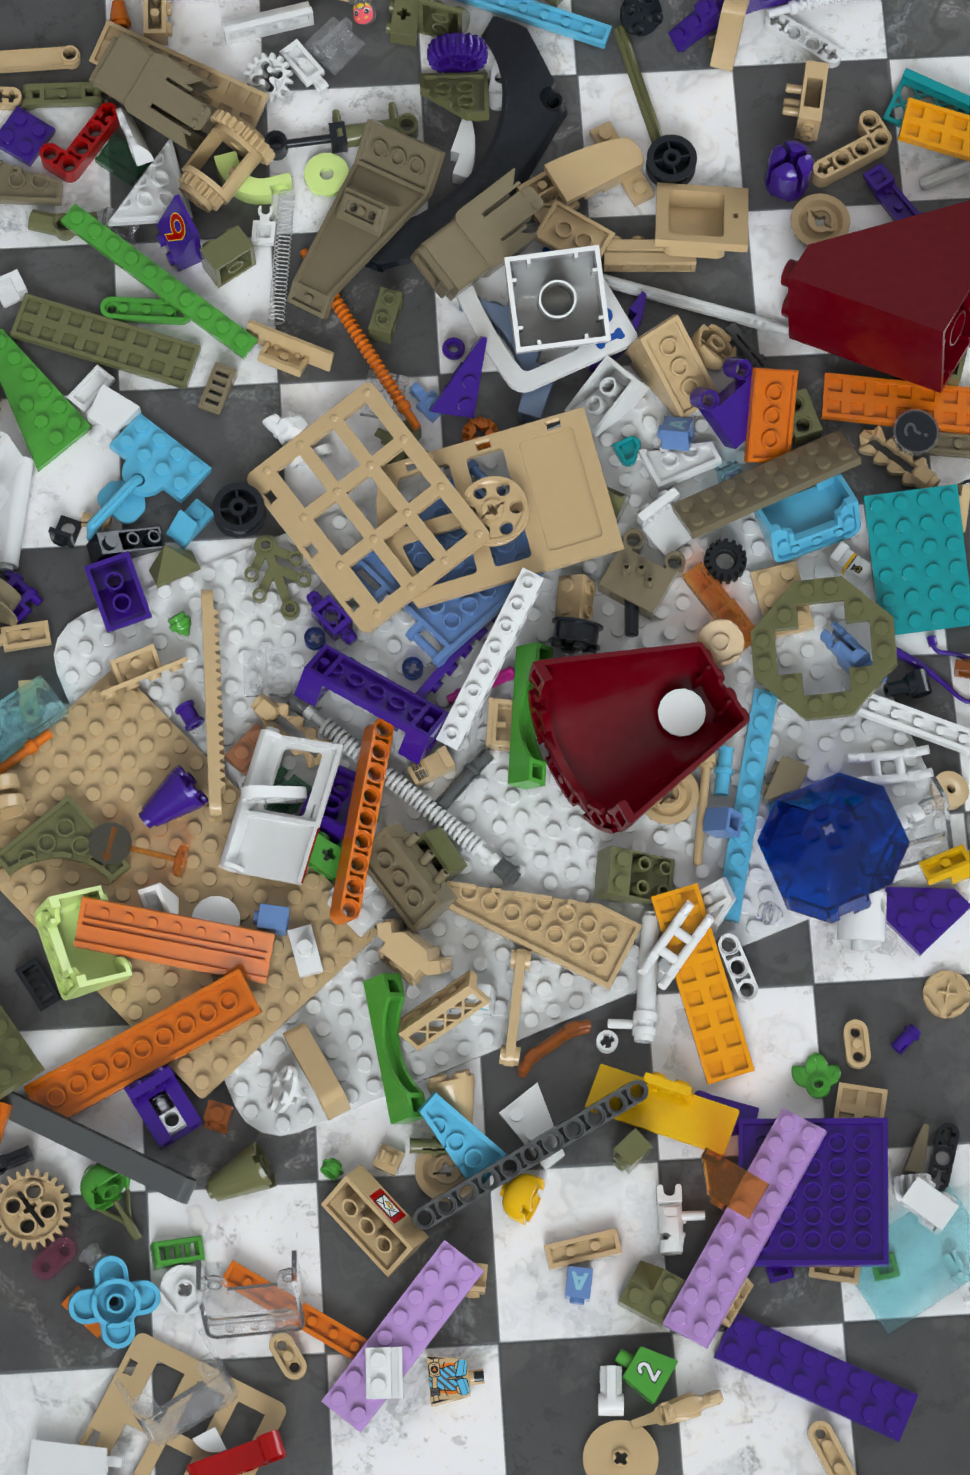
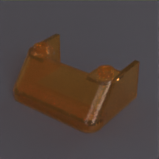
M706 1147L701 1155L707 1195L711 1197L709 1202L720 1208L723 1212L728 1207L750 1219L770 1184Z

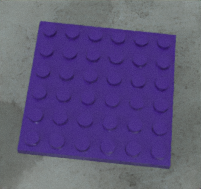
M776 1118L739 1119L738 1187ZM804 1118L825 1129L827 1133L753 1267H889L888 1118Z

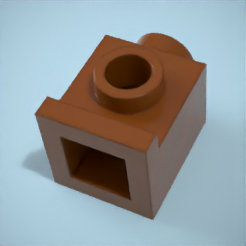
M209 1099L203 1117L205 1122L203 1128L227 1135L234 1114L233 1106Z

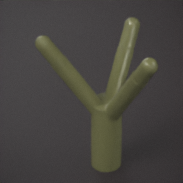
M126 1189V1213L118 1200L113 1201L121 1217L108 1210L100 1211L98 1208H95V1210L124 1224L135 1242L142 1237V1234L132 1220L130 1190Z

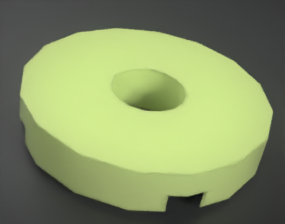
M321 153L313 156L307 162L304 169V180L307 188L313 194L334 197L341 189L349 173V168L340 156L333 153ZM324 171H330L333 177L325 180L320 175Z

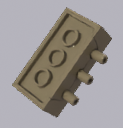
M398 823L384 827L375 836L367 873L414 933L429 928L458 897L445 881L449 876V872L446 869H441L438 872L430 862L435 857L434 852L427 850L423 853L416 842L420 839V834L417 831L409 834L404 826Z

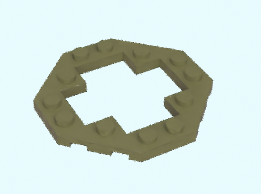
M842 576L794 581L751 631L754 679L805 721L855 716L863 703L874 694L882 684V681L898 666L893 616ZM844 602L846 624L870 623L873 665L849 668L851 691L804 696L802 673L778 674L775 632L799 629L797 606Z

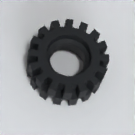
M724 538L723 542L720 539L716 540L715 544L712 542L709 549L707 548L703 561L706 575H710L713 582L715 579L718 580V584H722V581L726 582V585L730 584L732 580L736 582L738 577L741 578L747 563L745 550L742 551L743 546L741 544L737 546L736 541L733 539L732 542H728V538ZM721 554H729L734 559V565L729 569H722L717 565L716 558Z

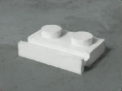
M403 1347L365 1348L366 1399L404 1398Z

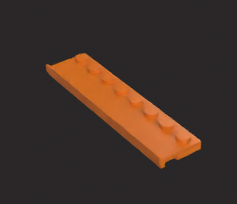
M83 896L73 945L77 948L226 976L239 968L247 981L266 984L276 933Z

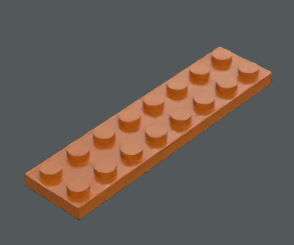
M826 372L824 374L821 419L895 427L901 415L905 412L917 410L929 414L935 420L938 431L970 434V387L946 385L943 391L939 393L903 380Z

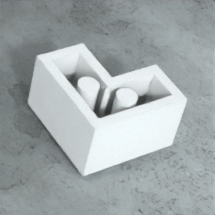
M918 1176L899 1204L917 1216V1221L938 1235L956 1212L959 1205L955 1203L957 1200L951 1194L945 1191L942 1194L935 1189L936 1184L927 1177L921 1179Z

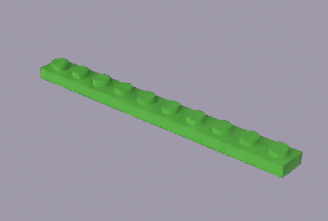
M74 204L61 219L62 225L243 360L258 343V339L77 204Z

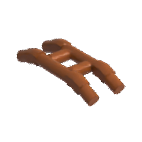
M590 1019L568 1022L562 1029L536 1047L529 1049L523 1056L516 1075L525 1079L533 1065L567 1040L591 1033Z

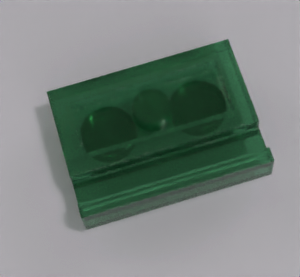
M115 134L101 150L99 156L95 157V163L131 187L151 164L149 162L137 166L131 155L128 143Z

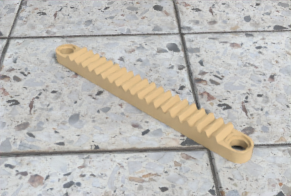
M201 589L209 815L222 816L221 795L226 793L219 611L214 609L213 589Z

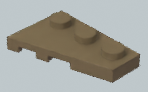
M0 160V204L62 206L63 182L61 180L38 172L32 173L15 164L12 166Z

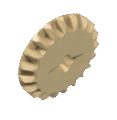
M811 194L801 199L795 205L791 214V228L793 229L794 236L799 239L800 243L808 246L812 243L848 234L850 215L845 205L839 199L828 194ZM823 218L825 220V226H816V219L821 220Z
M690 774L672 790L673 799L668 798L662 804L663 799H661L645 815L650 820L667 825L679 824L687 819L694 812L699 801V788L693 775Z
M419 1153L416 1159V1181L421 1190L430 1198L440 1195L465 1180L457 1167L451 1171L450 1177L441 1173L437 1175V1173L443 1170L444 1164H447L448 1167L456 1166L448 1154L432 1156V1154ZM468 1185L463 1186L460 1190L461 1197L467 1196L472 1188ZM442 1198L440 1200L443 1202H450V1200L447 1198Z

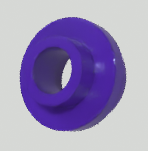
M449 338L442 345L443 355L449 360H458L465 353V344L459 338ZM451 347H456L458 351L451 352L449 349Z

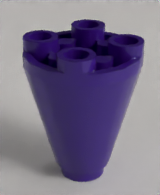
M178 765L169 772L138 814L148 828L158 827L202 808L209 800L202 790L198 791L194 786L197 781L190 772L186 773Z

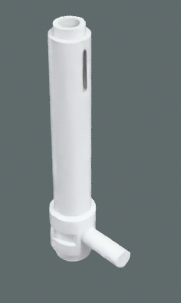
M654 911L644 912V916H642L639 967L660 939V928ZM659 957L646 976L638 972L636 1011L633 1012V1020L608 1019V1028L632 1029V1036H634V1042L650 1044L653 1043L656 1037L657 1029L654 1028V1024L657 1023L658 1015L655 1012Z

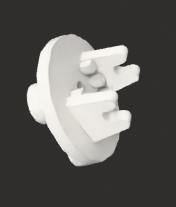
M286 1065L280 1073L275 1072L271 1079L273 1090L272 1095L269 1097L267 1108L280 1114L285 1112L290 1104L297 1103V1100L293 1097L306 1098L308 1096L302 1089H307L309 1084L298 1079L297 1069L294 1066Z

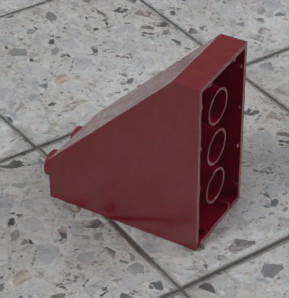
M970 200L812 243L807 246L798 261L789 259L781 275V285L788 287L781 315L789 319V338L941 393L970 346Z

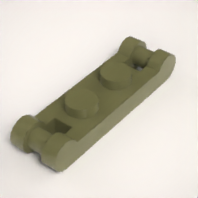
M91 82L35 83L22 86V93L25 95V99L22 101V108L25 110L60 107L99 108L104 103L103 91L93 86ZM86 92H92L93 96H86ZM40 94V98H34V95Z

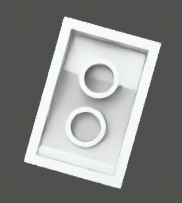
M606 355L566 407L565 411L584 407L591 433L597 437L636 407L649 390V387L620 363Z

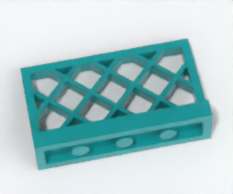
M906 68L882 120L899 128L901 127L902 118L897 120L890 117L892 109L901 106L903 111L905 110L907 100L903 101L900 94L904 86L913 90L914 99L920 100L930 97L937 106H950L955 111H961L967 115H970V96Z

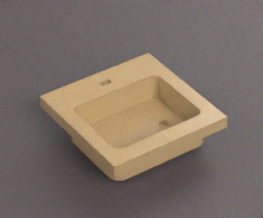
M657 182L655 247H664V253L670 256L713 259L722 258L725 255V251L748 252V188Z

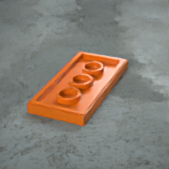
M752 367L744 455L745 462L765 463L791 451L799 370Z

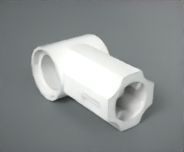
M600 1366L598 1416H624L622 1366Z

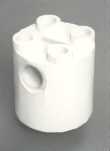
M840 886V891H838L837 940L851 950L866 951L872 950L886 941L887 892H885V888L863 886L862 890V887Z

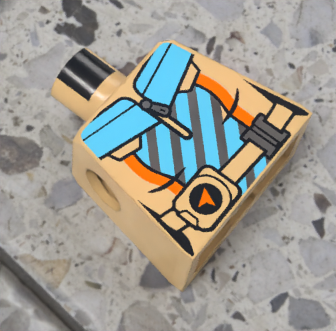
M427 1356L431 1407L471 1397L470 1385L485 1384L483 1369L468 1370L467 1359Z

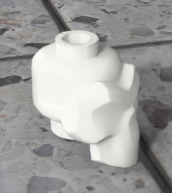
M292 411L286 412L281 417L277 414H272L262 421L263 425L273 433V437L279 440L281 445L287 444L311 425L302 414H294Z

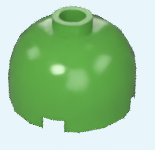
M99 1163L92 1164L86 1168L81 1179V1195L92 1210L98 1208L100 1211H104L114 1205V1200L119 1201L123 1197L119 1193L124 1187L128 1190L131 1179Z

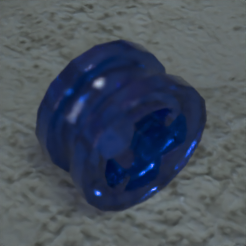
M311 627L304 634L305 644L311 650H320L326 643L325 633L321 628ZM312 634L321 636L319 637V643L309 641Z
M416 657L405 659L402 664L403 676L408 680H418L423 674L422 661ZM416 664V669L419 668V671L415 670L413 674L409 673V669H406V667Z

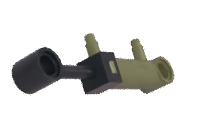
M390 102L388 104L389 119L377 122L417 139V118L410 113H404L398 117L395 103ZM335 109L332 111L333 123H328L329 134L287 140L283 132L271 131L266 135L264 142L269 144V147L274 150L275 157L273 161L283 160L288 154V149L329 143H331L333 154L348 152V148L360 145L367 122L345 125V122L341 121L339 110ZM405 126H409L412 129L407 131L403 130L402 128ZM273 144L281 145L278 148L271 147Z

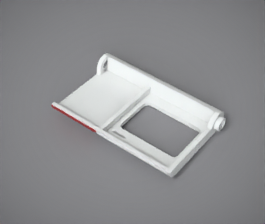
M267 726L266 729L260 730L243 787L250 785L273 786L283 752L286 749L322 754L306 811L302 816L268 811L266 809L268 803L242 802L240 794L218 867L233 873L302 885L344 745L279 734V729Z

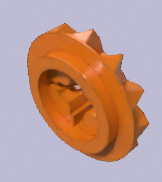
M479 416L478 418L470 419L464 425L462 439L465 442L479 438L480 436L474 437L477 434L476 427L480 431L485 430V436L499 432L497 424L492 422L490 418ZM486 442L476 445L479 451L490 448L491 444Z

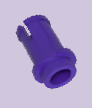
M913 1024L905 1025V1030L890 1043V1046L900 1055L915 1040L918 1041L920 1039L921 1032Z

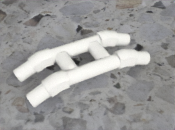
M915 746L901 750L845 754V763L867 764L871 762L873 776L848 777L847 784L848 786L870 787L873 785L915 782L934 777L932 768L907 772L905 770L904 759H912L930 754L929 746ZM894 760L896 773L882 775L880 761Z
M686 900L638 969L639 974L646 976L660 955L672 963L658 983V987L662 990L667 989L715 920L711 915L707 914L692 936L681 929L680 926L695 906L689 900ZM673 936L686 943L678 956L666 948Z

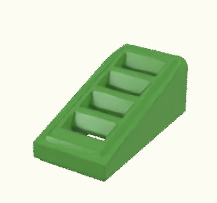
M201 1235L152 1242L150 1245L154 1270L205 1260ZM190 1243H194L196 1256H191ZM180 1245H184L185 1257L183 1258L181 1257ZM170 1247L174 1248L175 1259H171ZM160 1249H163L165 1260L162 1261L160 1257Z

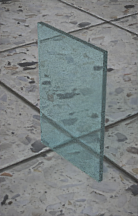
M950 1186L942 1190L941 1193L943 1194L945 1191L956 1198L957 1201L955 1203L959 1207L938 1235L917 1221L918 1217L909 1212L889 1225V1267H861L859 1284L855 1286L888 1335L970 1281V1215Z

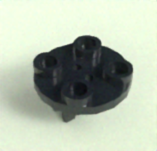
M624 0L620 8V21L626 32L636 37L651 34L663 21L659 0Z

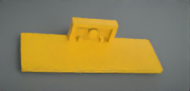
M604 1064L599 1066L585 1108L624 1084L633 1080H641L645 1082L649 1089L647 1098L613 1118L614 1120L721 1156L725 1155L739 1116L738 1109L694 1095L692 1087H689V1083L676 1079V1081L666 1079V1076L659 1072H652V1074L645 1072L643 1078ZM634 1084L631 1086V1096L634 1098L640 1097L641 1088L638 1085ZM612 1097L609 1101L610 1108L617 1111L620 1108V1100ZM594 1109L590 1110V1112L599 1114V1113H598L596 1110H594Z

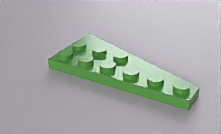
M1 328L0 383L37 471L40 472L88 433L92 427Z

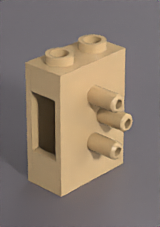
M806 60L802 85L786 84L785 91L787 93L800 94V99L784 98L782 114L797 117L794 138H799L805 142L817 141L822 119L829 63Z

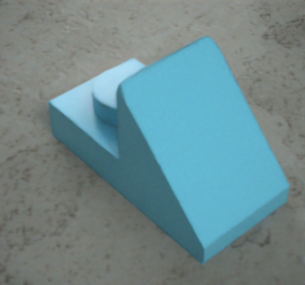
M196 498L184 512L181 509L178 511L166 535L185 549L214 517L213 511Z

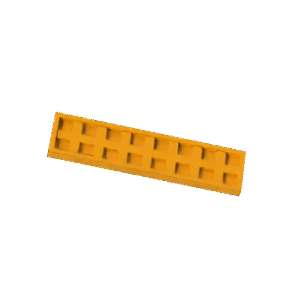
M909 97L906 102L898 140L970 162V115Z
M698 883L650 897L661 934L665 932L686 900L691 901L695 906L680 926L681 929L692 936L707 915ZM710 926L675 976L707 1085L755 1071ZM673 936L666 948L678 956L686 943Z

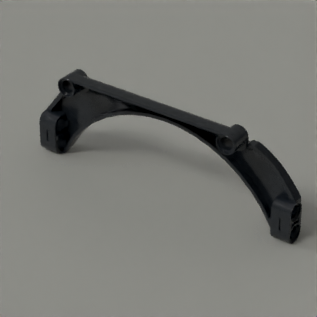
M493 16L481 35L499 68L502 83V108L493 140L478 166L450 195L433 207L411 217L365 267L383 273L388 268L413 263L410 257L421 243L448 224L459 209L513 168H515L513 185L518 181L523 184L529 179L562 122L567 117L568 112L562 96L559 93L553 92L556 87L554 79L526 27ZM517 187L508 193L510 197L516 194Z

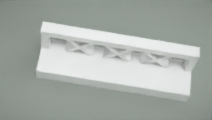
M308 1L221 21L226 45L314 25L313 10Z

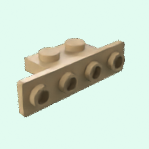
M249 320L246 331L258 339L257 344L263 346L258 354L257 361L299 378L308 364L328 372L331 370L334 352L256 321Z
M154 644L108 661L117 684L95 693L97 697L104 696L105 699L118 695V689L126 687L127 690L140 686L139 681L148 678V681H152L162 677L161 672L167 669L171 673L184 668L182 663L188 661L187 656L162 665Z

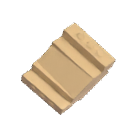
M390 918L376 923L378 937L384 941V944L377 951L379 953L378 958L395 973L401 974V978L411 986L416 987L425 975H439L453 970L452 956L440 957L439 946L432 945L417 932L413 933L410 928L405 929L402 918Z

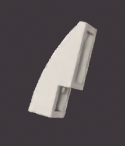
M464 119L461 120L451 149V161L456 162L453 171L454 184L461 185L474 171L475 167L473 123Z

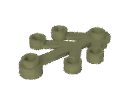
M262 535L254 543V550L257 554L251 567L246 568L244 572L245 579L250 583L256 582L259 578L258 571L266 559L268 569L259 588H256L252 593L253 600L258 604L264 603L267 599V592L274 580L283 603L281 605V615L285 620L293 621L299 617L300 608L298 603L291 599L283 577L298 583L302 588H306L311 584V575L308 572L298 573L278 564L275 556L288 560L292 566L298 567L303 563V555L299 551L290 552L279 547L276 539L270 535ZM263 543L270 544V547L267 549H264L261 546ZM299 556L300 560L298 562L292 561V557ZM251 571L256 573L253 578L247 576ZM302 577L309 579L306 583L300 581ZM259 592L264 594V597L261 599L255 597ZM287 606L295 608L292 612L286 611Z

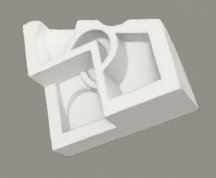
M121 107L115 109L136 165L140 166L154 161L135 121Z

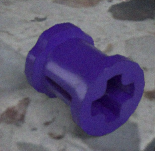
M188 700L175 709L176 715H180L188 732L198 728L205 722V719L202 716L200 717L196 711L193 700Z

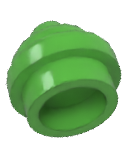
M182 611L168 619L169 628L172 632H177V634H183L184 636L189 635L191 626L190 615H186Z

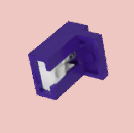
M168 1065L154 1070L151 1074L124 1088L161 1150L203 1125L201 1118ZM167 1093L172 1103L174 1104V1107H169V1103H167L166 1101L167 1099H165L164 1097L162 1098L161 1096H164V1094ZM154 1100H156L155 1105L157 1104V1109H160V1113H162L160 1116L157 1115L150 1104ZM171 1115L179 1117V1122L175 1126L166 1125V1119Z

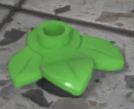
M817 1052L812 1053L808 1057L806 1066L794 1065L791 1069L795 1083L806 1088L807 1093L815 1099L827 1096L831 1086L836 1084L841 1076L839 1065L828 1066L824 1056ZM819 1083L823 1086L821 1088H816L814 1084Z

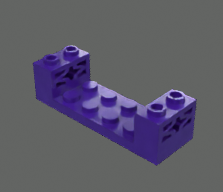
M324 644L304 667L294 694L304 702L315 707L324 695L331 690L333 693L367 710L374 716L401 729L406 733L398 754L418 765L438 741L436 738L449 714L446 710L327 644Z

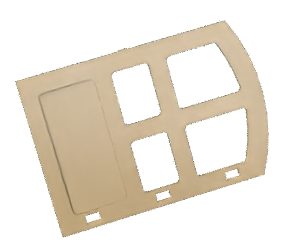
M584 407L430 452L439 468L446 466L450 468L455 489L461 496L473 484L467 464L468 461L493 452H504L511 480L522 488L529 502L530 514L525 532L531 556L502 566H495L490 547L483 545L473 553L477 568L474 574L430 586L412 601L418 609L514 582L517 580L522 568L538 575L624 549ZM560 421L561 427L551 430L547 429L546 425ZM490 442V448L478 451L476 445ZM410 458L382 467V470L398 490L399 482L402 479L422 474L418 469L408 471L406 466L414 464ZM377 486L376 509L379 527L397 511ZM514 503L511 507V512L520 513L523 509V504ZM494 507L489 509L494 516L498 514L497 509H494ZM453 513L423 521L434 536L462 528L459 520ZM405 526L387 539L385 543L409 574L414 577L417 573L409 561L404 547L406 544L420 540L409 526Z

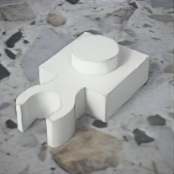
M259 206L258 216L260 220H253L251 243L253 245L275 246L276 221H270L273 218V208L270 206V212L263 214L262 206Z

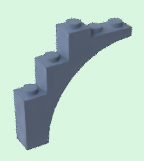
M477 296L495 331L504 340L522 370L530 371L546 364V362L538 363L542 351L516 354L509 301L507 306L504 307L497 301L488 302ZM459 304V311H462V312H463V310H462V308H461V306H460V304ZM556 381L530 392H522L518 409V420L530 423L543 419Z

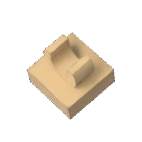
M382 1143L372 1167L395 1177L405 1153Z

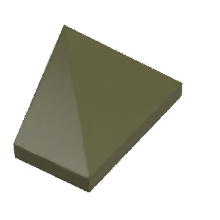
M164 545L150 567L149 572L157 588L201 568L192 551Z

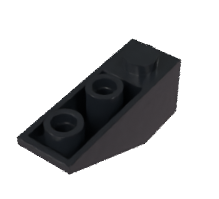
M160 526L99 532L86 544L91 563L129 551L132 559L160 551L165 545Z

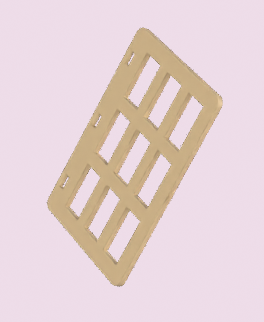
M364 383L253 469L247 477L248 484L260 492L264 505L357 627L364 633H371L486 544L490 538L488 529L434 462L435 458L432 454L425 451L372 383ZM366 404L394 438L373 455L368 452L345 422V420ZM332 430L336 432L361 464L339 482L312 449L313 445ZM403 450L431 485L409 503L382 470L384 465ZM298 456L302 457L327 490L306 508L278 474ZM369 477L372 478L397 511V513L376 529H374L348 495V493ZM269 491H272L278 498L272 504L264 495ZM440 498L469 533L447 551L418 516ZM336 503L363 536L360 542L342 556L315 522L316 518ZM406 524L435 559L414 577L409 574L385 543L387 539ZM311 544L318 551L313 558L305 549ZM372 551L376 553L401 586L379 604L351 569V567ZM352 598L360 606L355 611L347 603Z
M140 1333L134 1337L79 1445L91 1446L87 1442L95 1429L101 1433L95 1447L108 1448V1456H110L125 1425L128 1424L152 1437L133 1474L151 1475L166 1444L192 1457L190 1464L218 1454L204 1451L196 1445L194 1440L174 1431L198 1381L224 1394L206 1430L208 1431L216 1427L220 1437L238 1402L265 1415L253 1440L264 1433L279 1430L286 1416V1407L282 1402L148 1334ZM130 1359L137 1362L131 1376L123 1373ZM158 1361L184 1374L160 1423L133 1410ZM259 1468L241 1475H256ZM187 1469L184 1475H189Z

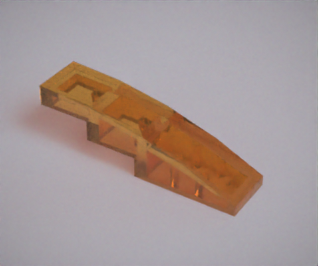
M698 562L681 575V578L714 619H727L738 625L743 632L745 641L743 650L751 645V631L755 626L734 598L731 599L719 581L713 579L703 563Z

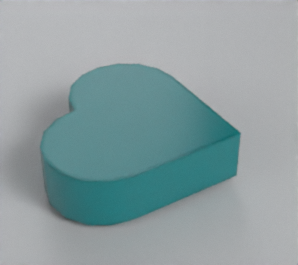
M635 436L626 437L612 444V449L623 466L631 467L637 462V453L641 449V442Z

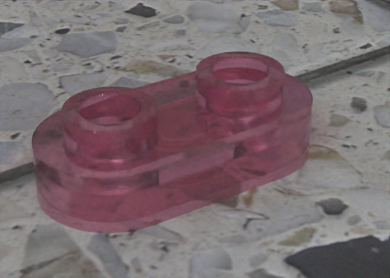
M65 1237L55 1240L34 1259L32 1263L34 1275L44 1281L52 1279L76 1257V1245L71 1239ZM63 1247L69 1249L68 1254L65 1256L60 1254V1250ZM43 1264L50 1265L48 1272L41 1271Z

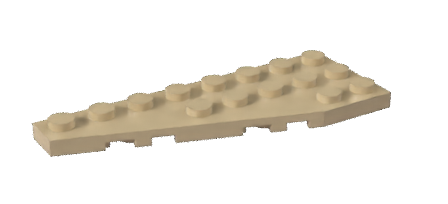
M448 880L446 882L458 897L448 910L609 991L642 928L641 924L599 903L552 898V896L521 891L501 890V888L480 887L475 884Z

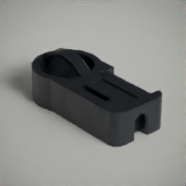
M29 1145L0 1156V1176L5 1174L7 1170L34 1160Z

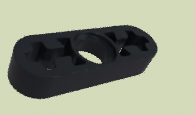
M944 1123L938 1128L927 1172L933 1180L936 1178L938 1170H947V1174L942 1172L940 1181L944 1182V1185L935 1188L941 1193L949 1186L960 1136L959 1129L952 1123ZM950 1129V1133L954 1137L949 1139L947 1147H938V1143L943 1145L945 1141V1136L941 1132ZM938 1152L947 1153L949 1163L946 1165L937 1163L936 1154Z

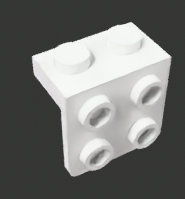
M672 487L669 491L663 490L657 495L656 501L650 505L648 503L643 505L637 512L636 525L665 557L669 552L677 551L692 539L672 510L671 504L678 502L680 495L675 487Z

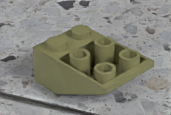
M609 846L598 850L594 898L612 902L653 906L650 897L672 891L675 859L616 846Z

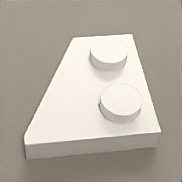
M726 877L720 878L700 890L707 914L715 919L711 925L713 935L736 901V897Z

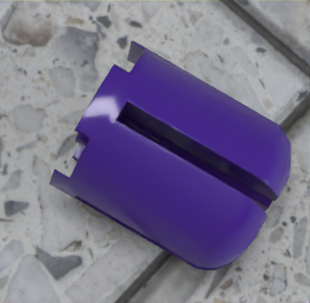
M789 140L784 141L783 146L780 143L774 146L769 153L764 183L766 190L772 197L774 195L779 199H785L786 202H790L804 196L805 191L809 187L814 164L813 156L810 154L807 146L798 141Z

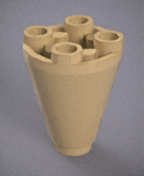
M463 1069L453 1073L452 1077H447L446 1073L429 1078V1082L426 1085L430 1095L435 1091L473 1124L474 1073H471L470 1069Z

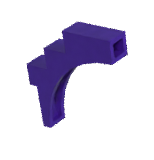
M699 0L694 5L695 10L668 32L678 52H684L696 41L718 28L724 0ZM750 0L745 15L769 7L785 5L790 0Z

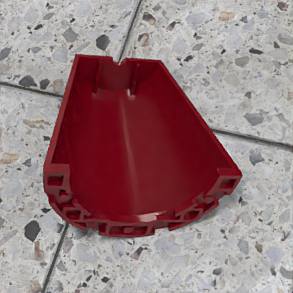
M702 642L543 659L532 663L529 681L533 683V689L528 691V699L539 745L544 743V747L547 749L549 756L545 758V761L564 796L573 807L579 805L585 812L582 817L598 830L610 834L627 830L749 723L750 719L747 710L739 703L734 689L724 685L725 676L723 671L717 667L711 652L705 648ZM675 689H687L695 692L701 697L705 705L706 716L704 723L697 732L689 736L678 737L663 729L659 721L658 708L660 701L667 693Z

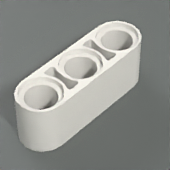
M724 934L717 938L716 945L726 977L736 999L742 1002L750 1001L757 996L758 985L739 939L734 934ZM725 938L733 943V949L730 952L722 948L721 944ZM733 961H738L742 965L740 974L732 972L731 964ZM742 984H748L751 987L749 997H744L740 993Z

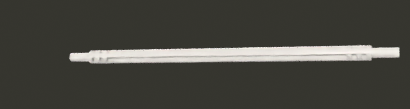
M603 274L612 290L634 296H639L643 291L646 293V299L765 332L770 330L789 335V326L773 322L771 318H765L756 314Z

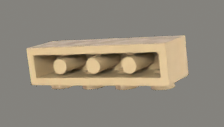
M143 0L144 37L161 45H168V37H172V23H168V16H172V2H168V0Z

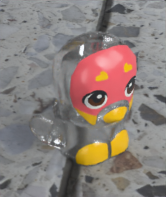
M349 0V4L353 5V17L357 24L369 25L375 21L376 10L372 0Z

